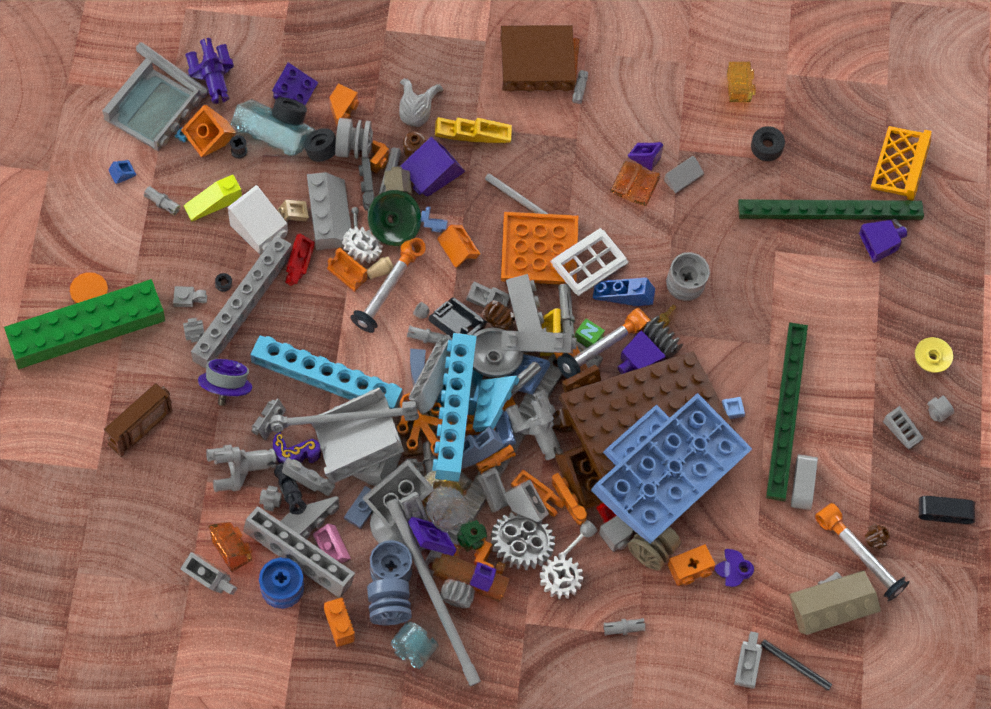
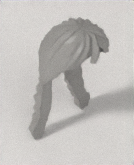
M403 78L400 81L404 86V95L400 101L399 108L400 119L407 125L421 127L430 117L432 98L439 91H442L443 88L440 84H436L424 94L416 95L408 78Z

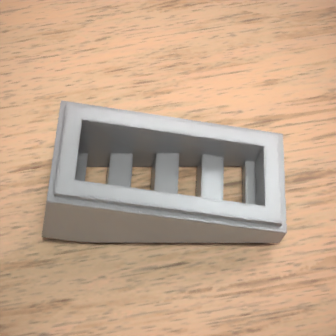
M900 406L885 416L884 424L908 450L923 440V436ZM903 423L904 425L899 428L898 425ZM908 429L909 432L904 435L902 432ZM913 434L915 437L908 441L907 438Z

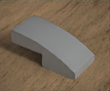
M473 282L466 300L485 307L493 300L507 306L510 295L495 287L489 289L477 282Z

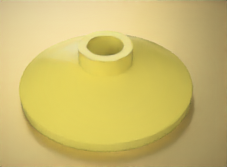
M930 337L919 342L915 349V359L924 370L938 373L949 368L953 361V352L944 340Z

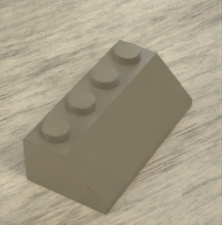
M864 571L789 594L799 632L806 635L881 611L876 591Z

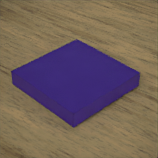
M411 517L408 521L420 547L451 556L457 551L443 525Z

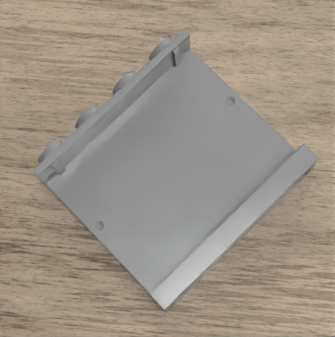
M377 388L319 415L390 408L385 395L380 388ZM393 417L311 424L316 431L327 466L324 468L325 475L333 484L404 452Z

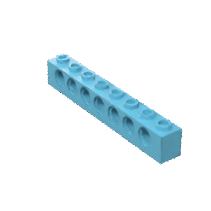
M453 333L452 340H448L447 351L450 352V357L446 356L445 368L449 369L448 373H444L443 385H446V390H442L441 402H444V407H440L439 419H442V425L438 424L436 435L440 436V442H436L434 453L438 454V459L433 460L432 471H436L435 479L459 482L476 336ZM447 439H452L454 442H448ZM445 456H448V457H451L452 459L448 460V459H445L444 457H445Z
M260 335L250 354L251 363L349 400L377 388H380L385 393L390 409L397 408L402 398V388L394 383L388 384L378 377L367 376L360 370H351L341 363H332L325 357L311 355L306 350L295 349L288 343H279L269 336L263 337ZM273 352L278 353L276 356H271L270 354ZM289 359H295V360H296V361L293 362V363L288 362ZM311 365L314 368L306 369L305 367ZM325 372L331 373L330 376H324L323 374ZM342 379L350 380L347 383L341 382ZM364 385V386H366L367 388L362 390V389H359L358 387Z

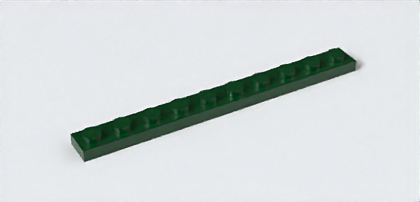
M738 199L739 219L923 220L924 218L922 201Z
M791 322L788 325L766 499L784 502L786 500L808 325Z

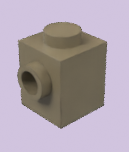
M392 167L391 171H385L384 185L386 191L400 190L407 194L412 193L410 171L404 170L402 167Z

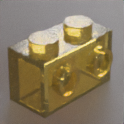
M750 62L728 63L729 102H751L752 95H755L756 86L752 84L754 69H751Z

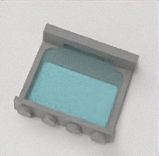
M145 58L102 110L104 120L159 151L162 146H166L170 136L178 131L183 120L188 119L192 109L200 104V89L196 88L193 92L155 71L152 61Z

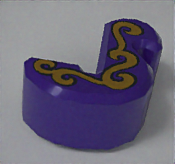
M281 432L277 433L273 439V449L279 464L284 463L287 457L300 463L305 458H308L309 463L316 462L320 458V444L314 439L287 448Z

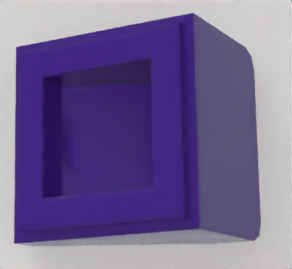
M478 562L470 585L488 592L494 581L496 569Z

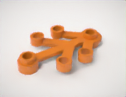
M410 393L403 395L400 399L401 408L402 402L410 401ZM435 402L434 406L429 411H431L433 415L438 416L439 411H433V408H440L442 406L440 403ZM418 411L419 418L414 421L410 438L406 442L407 448L410 451L418 449V437L422 429L431 443L432 454L438 457V454L434 453L436 442H440V440L436 438L429 425H442V419L422 415ZM404 415L397 425V431L400 435H406L409 432L408 421H405ZM405 426L406 430L400 431V427ZM411 442L416 443L414 447L409 446Z

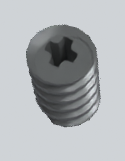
M656 316L646 324L643 332L659 347L667 359L674 356L682 348L683 343L678 345L680 338L677 337L673 340L672 338L675 333L668 334L670 327L663 329L662 327L665 322L657 323L660 317Z

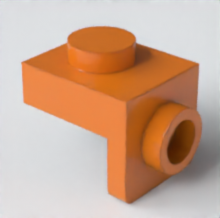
M373 140L371 145L372 152L375 155L370 161V169L377 174L388 162L389 148L384 143Z
M485 541L484 545L476 550L474 554L476 557L474 568H476L478 562L494 568L492 564L486 562L492 551L491 543Z

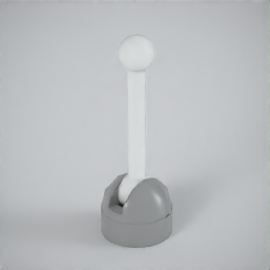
M586 520L580 527L581 534L564 552L558 554V558L561 560L562 555L566 558L568 552L583 537H592L597 532L596 527Z

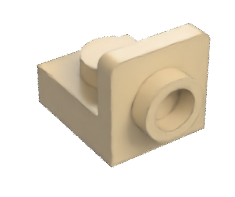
M285 200L278 208L279 214L286 222L288 220L306 221L309 218L305 201Z

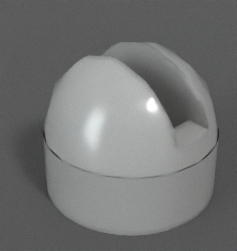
M420 302L416 306L413 315L420 319L427 318L430 312L429 307Z

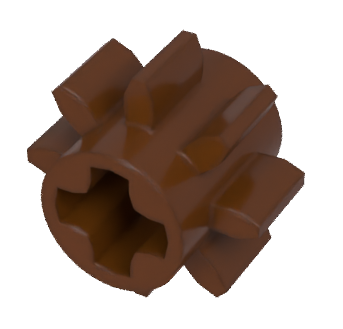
M877 524L869 526V531L865 534L868 545L874 548L878 547V549L887 546L886 542L890 539L887 528L885 526H877Z

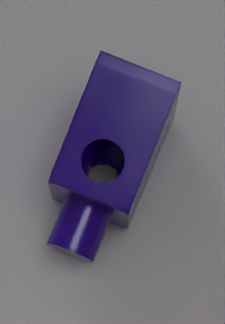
M887 220L863 224L859 235L873 263L898 251L901 239L907 237V231L904 226L895 229L892 221Z
M640 331L622 350L620 359L623 363L617 369L620 374H624L664 361L666 356L643 331Z

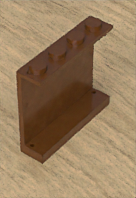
M573 25L501 26L502 91L531 92L534 90H544L548 92L552 90H575Z

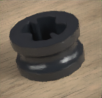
M226 273L218 274L215 278L216 289L221 292L231 289V276ZM222 279L226 280L225 286L221 285Z

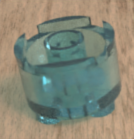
M406 622L390 643L396 649L395 654L403 660L407 658L417 669L424 666L438 648L436 640L433 637L429 640L426 636L428 632L413 622Z

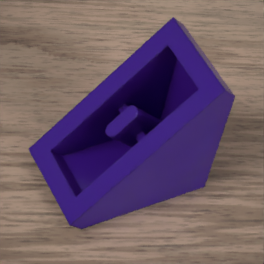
M662 142L637 143L628 154V157L652 171L661 159L663 144Z

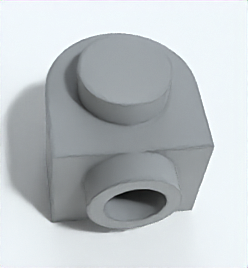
M944 395L939 399L937 397L933 398L927 404L929 406V415L934 421L942 422L954 414L952 405Z

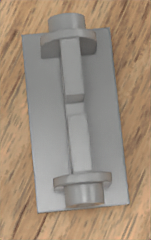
M278 398L276 401L271 400V402L267 403L261 413L265 417L259 416L252 425V433L255 435L260 433L264 440L273 431L270 425L271 417L274 415L283 416L286 411Z

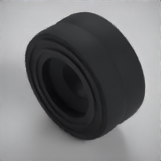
M280 97L275 100L272 116L286 124L301 125L304 122L307 108L296 100Z
M771 126L759 128L754 133L751 141L753 154L762 161L776 160L781 156L785 146V138L782 132ZM766 140L771 141L773 146L766 147L763 142Z
M326 128L318 129L311 132L305 138L304 148L308 157L313 161L321 162L332 158L336 154V136L332 130Z

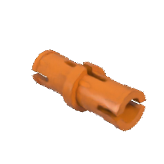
M509 444L507 447L476 463L479 472L482 474L494 466L499 467L502 462L516 456V453L513 452V447Z

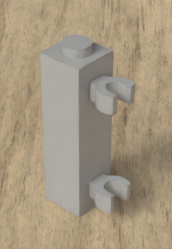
M502 331L501 350L573 354V349H576L577 338H573L574 334Z

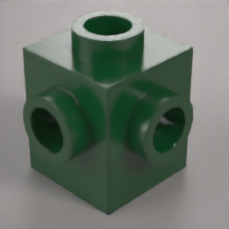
M469 520L460 526L457 540L466 552L472 549L477 550L484 545V541L487 538L486 528L483 524H479L477 520L473 522Z

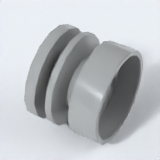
M339 118L336 135V157L348 158L351 150H354L356 159L359 158L360 151H362V158L368 157L373 141L371 121L366 120L365 128L363 129L362 120H359L357 127L353 128L352 119Z
M687 252L678 255L672 261L666 278V286L670 294L682 301H692L698 298L704 291L709 278L710 270L708 263L696 253Z

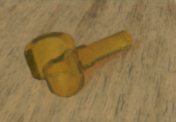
M672 305L665 313L659 315L660 319L657 323L665 322L662 328L670 323L671 320L668 317L676 308L675 305Z

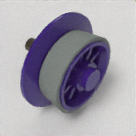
M215 359L209 361L206 365V373L198 378V383L202 388L219 394L218 405L221 406L226 405L227 396H243L252 390V384L247 380L249 369L245 365L233 360Z

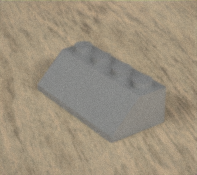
M326 172L307 174L316 250L342 248L345 246L342 244V238L351 228L345 180Z

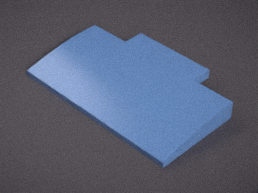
M697 393L670 418L656 404L605 449L603 453L616 466L598 481L591 491L621 520L651 544L744 458L752 448Z

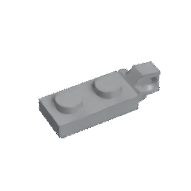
M288 457L285 460L282 473L311 490H318L329 496L335 488V483L333 484L328 478L324 479L319 476L316 471L305 468L297 460H292Z
M751 631L748 642L743 641L734 685L751 689L755 688L762 651L761 645L757 644L759 633Z

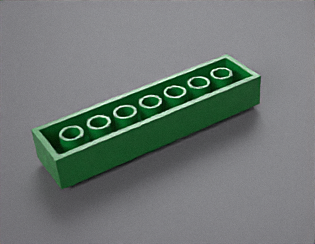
M152 279L5 326L4 329L19 370L165 322L166 320Z

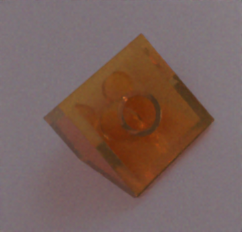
M231 522L208 526L211 541L231 572L252 561L251 553L253 551L248 542L244 543L241 539L243 535L237 526L234 527Z

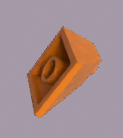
M203 105L181 129L201 157H205L224 147L237 134L224 117L207 105Z

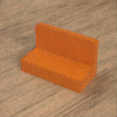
M450 225L437 239L454 267H459L466 259H476L480 255V252L462 225Z

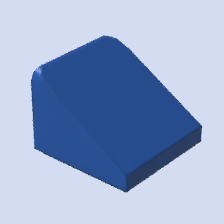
M129 160L113 161L109 168V173L115 184L136 176Z

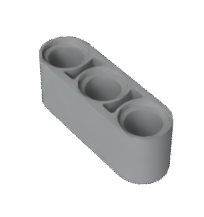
M797 455L791 507L805 510H811L817 457Z

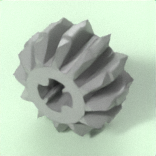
M451 579L446 580L442 586L441 598L450 605L469 608L474 600L475 590L470 585L465 584V582Z

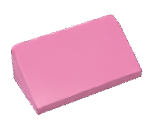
M327 524L313 533L319 549L340 563L351 559L335 525Z

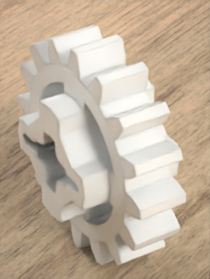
M356 226L354 229L349 228L342 238V244L345 245L343 249L348 250V255H353L354 260L360 259L361 263L364 260L367 263H370L371 260L375 262L382 252L383 245L371 234V230L365 231L364 227L360 230Z
M562 555L561 560H558L557 556H554L553 562L548 559L547 566L543 565V572H540V578L542 579L540 584L545 586L544 592L550 590V597L557 594L558 599H561L562 595H565L568 599L569 593L576 595V589L580 590V583L583 582V577L580 576L583 570L577 569L579 563L572 564V558H569L567 561L564 555Z

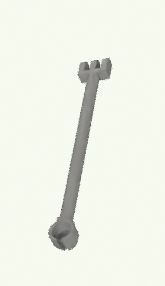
M409 401L402 402V408L293 418L274 415L270 419V425L272 430L278 433L292 425L403 415L405 421L417 420L419 414L416 402Z

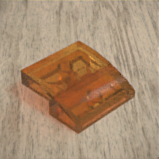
M624 161L610 191L628 201L647 206L661 177L657 172L642 169L640 164Z

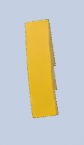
M440 117L435 121V137L469 142H511L512 125L482 118L472 121L458 117L455 121Z

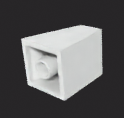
M257 185L228 207L230 226L259 254L265 251L275 235L283 239L288 233L287 222Z

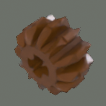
M495 300L487 304L482 312L483 318L492 327L506 331L515 320L514 314L510 309Z

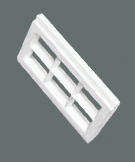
M601 228L550 261L555 270L578 296L628 264L627 258ZM602 240L608 248L596 254L591 246ZM588 249L594 257L582 264L577 255ZM611 251L616 259L605 265L600 257ZM574 259L579 267L568 273L562 265ZM597 260L603 268L591 275L586 266ZM582 269L588 278L577 284L571 276Z

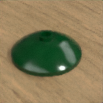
M388 190L377 195L369 206L367 215L369 228L375 238L383 244L401 246L405 241L414 239L418 234L421 226V212L418 204L409 194L400 190ZM389 216L392 218L391 223L388 221Z

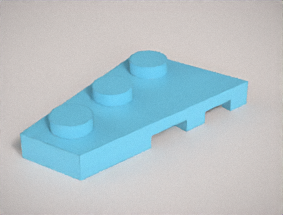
M517 376L481 380L473 422L475 432L484 431L489 426L494 430L503 413L502 408L506 400L511 398V391L514 385L517 386L519 382Z

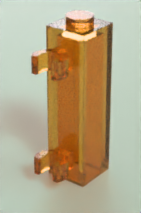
M454 544L457 551L453 556L442 553L439 558L435 557L432 564L434 569L432 576L444 581L451 579L459 580L470 585L476 565L457 558L461 546ZM498 561L495 565L494 581L488 592L470 585L475 590V593L500 602L504 597L509 578L502 576L506 564Z

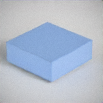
M741 397L722 400L721 404L729 419L745 416Z

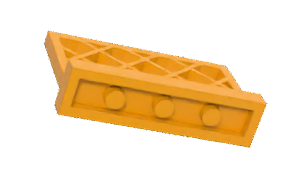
M888 126L871 189L907 196V200L914 201L931 144L932 131L924 130V133ZM891 133L899 134L901 138L893 142L890 135ZM915 137L919 138V141L911 145L907 139ZM904 141L908 147L900 151L896 145ZM893 147L897 153L888 156L886 150ZM911 150L914 157L907 160L903 154ZM900 156L904 162L895 165L892 160ZM889 162L893 168L884 171L881 166ZM907 165L910 172L902 175L899 169ZM895 171L899 177L891 181L888 174ZM882 177L888 182L884 185L876 184L877 180ZM903 181L905 189L896 188L894 184Z

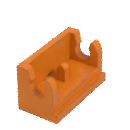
M339 247L335 252V257L328 259L327 270L355 292L367 281V270Z

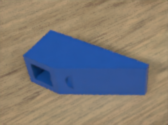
M647 277L601 281L594 286L592 298L632 306L653 305L655 287Z

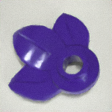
M725 549L726 561L718 563L714 568L719 576L726 578L725 585L729 587L740 585L743 579L750 578L754 572L753 564L748 560H744L743 555L733 549ZM746 568L747 572L743 573L740 569Z

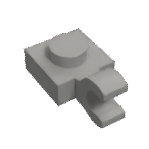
M175 286L174 307H193V302L207 303L206 290H197L195 292L194 287Z

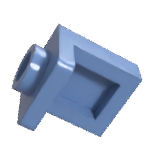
M426 207V211H422L421 222H424V227L432 228L431 231L443 232V229H447L448 220L430 218L431 207Z

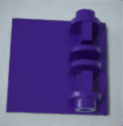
M288 62L272 89L273 98L275 100L280 97L290 98L306 105L318 82Z

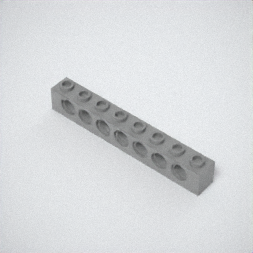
M275 235L191 350L193 362L206 368L209 361L219 357L288 262L292 251L291 243Z

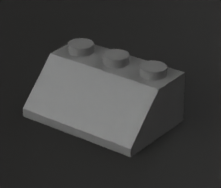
M406 459L364 495L363 500L389 529L396 521L388 509L387 502L396 498L399 502V500L414 492L419 494L422 501L434 489L409 459Z

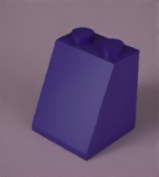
M432 136L400 166L402 169L410 171V181L414 184L413 189L419 195L423 193L427 197L465 172L447 149Z

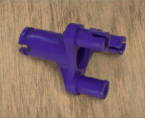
M204 38L200 40L204 54L200 64L197 52L192 51L185 54L189 66L188 73L192 78L206 80L213 104H219L218 95L221 96L224 103L230 98L223 75L234 67V63L230 59L226 44L218 45L216 47L217 53H215L212 39L206 38V45Z

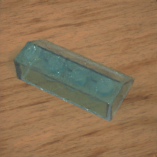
M253 99L237 105L230 124L236 127L237 131L248 133L256 140H263L270 147L280 148L284 150L285 154L290 156L301 153L304 149L305 138L315 131L314 128L304 123L301 125H290L277 120L272 116V108Z

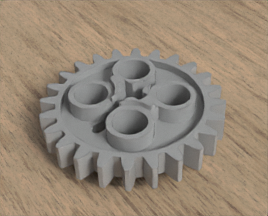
M511 512L509 518L503 515L502 520H497L496 525L493 526L490 538H492L491 544L494 545L492 551H498L497 558L504 557L503 563L509 561V567L517 564V569H520L522 565L525 570H528L529 565L535 569L537 564L542 566L543 562H547L549 556H552L555 536H551L552 530H547L548 523L542 525V520L537 522L520 514L514 516Z

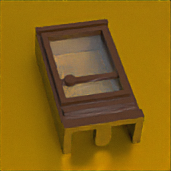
M157 383L150 387L104 428V431L109 435L107 438L109 441L107 443L108 446L120 457L124 456L126 449L129 450L131 445L134 446L163 420L169 412H173L170 392L164 386L160 387Z

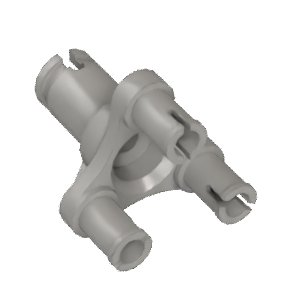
M540 390L533 394L535 401H531L536 412L535 416L523 420L517 405H512L505 410L512 422L511 427L514 433L534 435L542 453L545 454V460L555 458V454L563 453V450L560 449L559 441L552 428L554 425L552 421L554 419L553 413L556 410L550 404L545 390Z
M224 445L223 448L206 449L208 462L214 461L215 464L228 462L230 468V478L213 480L215 492L226 490L240 491L248 471L276 467V464L273 463L276 462L273 448L268 451L265 449L245 452V450H240L239 447Z

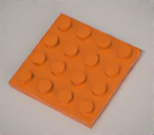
M504 212L501 281L506 282L507 279L528 274L530 281L534 280L535 283L567 284L550 261L578 243V216ZM571 259L562 266L570 273L577 268V262ZM575 273V274L572 275L571 277H572V278L575 280V282H576V281H577V273Z

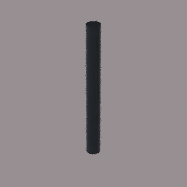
M764 639L761 643V647L827 691L830 690L833 685L832 683Z

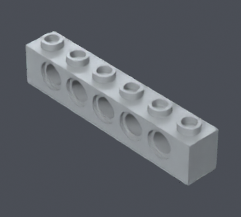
M257 506L247 517L243 530L244 533L279 557L289 558L296 562L301 568L302 573L337 597L341 598L352 585L355 575L353 571Z

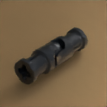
M281 463L273 471L274 475L279 479L278 485L284 495L285 501L289 504L290 513L295 515L302 514L307 507L306 503L302 500V493L298 489L297 481L282 473L284 463Z

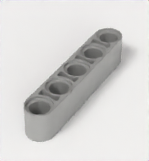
M445 335L437 341L409 395V400L416 402L417 410L421 414L428 412L434 406L444 386V373H448L449 369L445 368L446 356L450 357V352L447 351L448 340H452L450 335Z

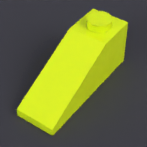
M230 175L216 181L183 205L191 222L233 204L242 197L241 188L234 175Z

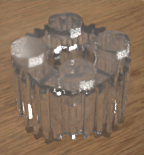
M442 486L439 489L432 490L433 493L430 495L431 498H428L429 502H427L425 510L438 529L440 528L442 532L448 533L451 530L455 531V528L459 529V526L462 527V524L469 521V504L460 491L455 488L449 487L448 489Z

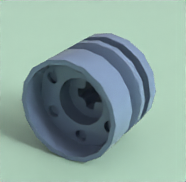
M394 540L378 544L372 550L370 556L372 581L397 578L409 582L412 575V556L409 549L401 542Z
M388 578L374 581L367 586L368 601L371 603L369 605L370 622L377 625H396L412 618L411 603L408 601L410 598L409 582L403 579Z

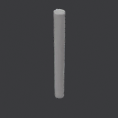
M490 173L485 177V180L533 213L548 214Z

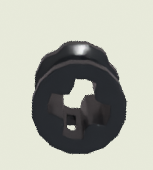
M236 135L230 140L231 154L236 159L244 158L247 155V142L241 135Z

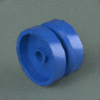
M280 557L270 560L261 569L259 575L262 598L267 604L274 608L285 609L299 602L304 592V578L302 570L296 562L289 558Z

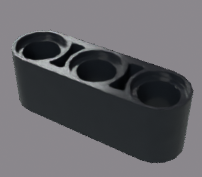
M921 496L919 497L918 518L926 521L973 524L975 523V502L967 499Z

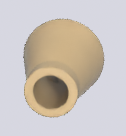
M388 256L382 257L366 269L367 275L370 280L389 274L394 266Z

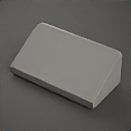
M692 156L666 173L664 181L676 194L703 176L704 172L696 158Z

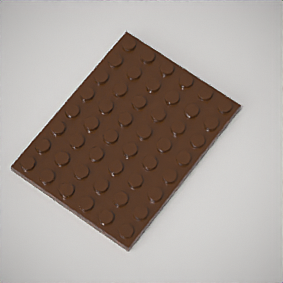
M694 351L560 394L559 400L600 480L616 466L603 453L605 449L656 404L670 418L698 393L736 432Z

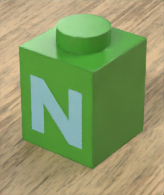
M585 319L575 332L574 338H577V342L588 348L604 337L605 330Z

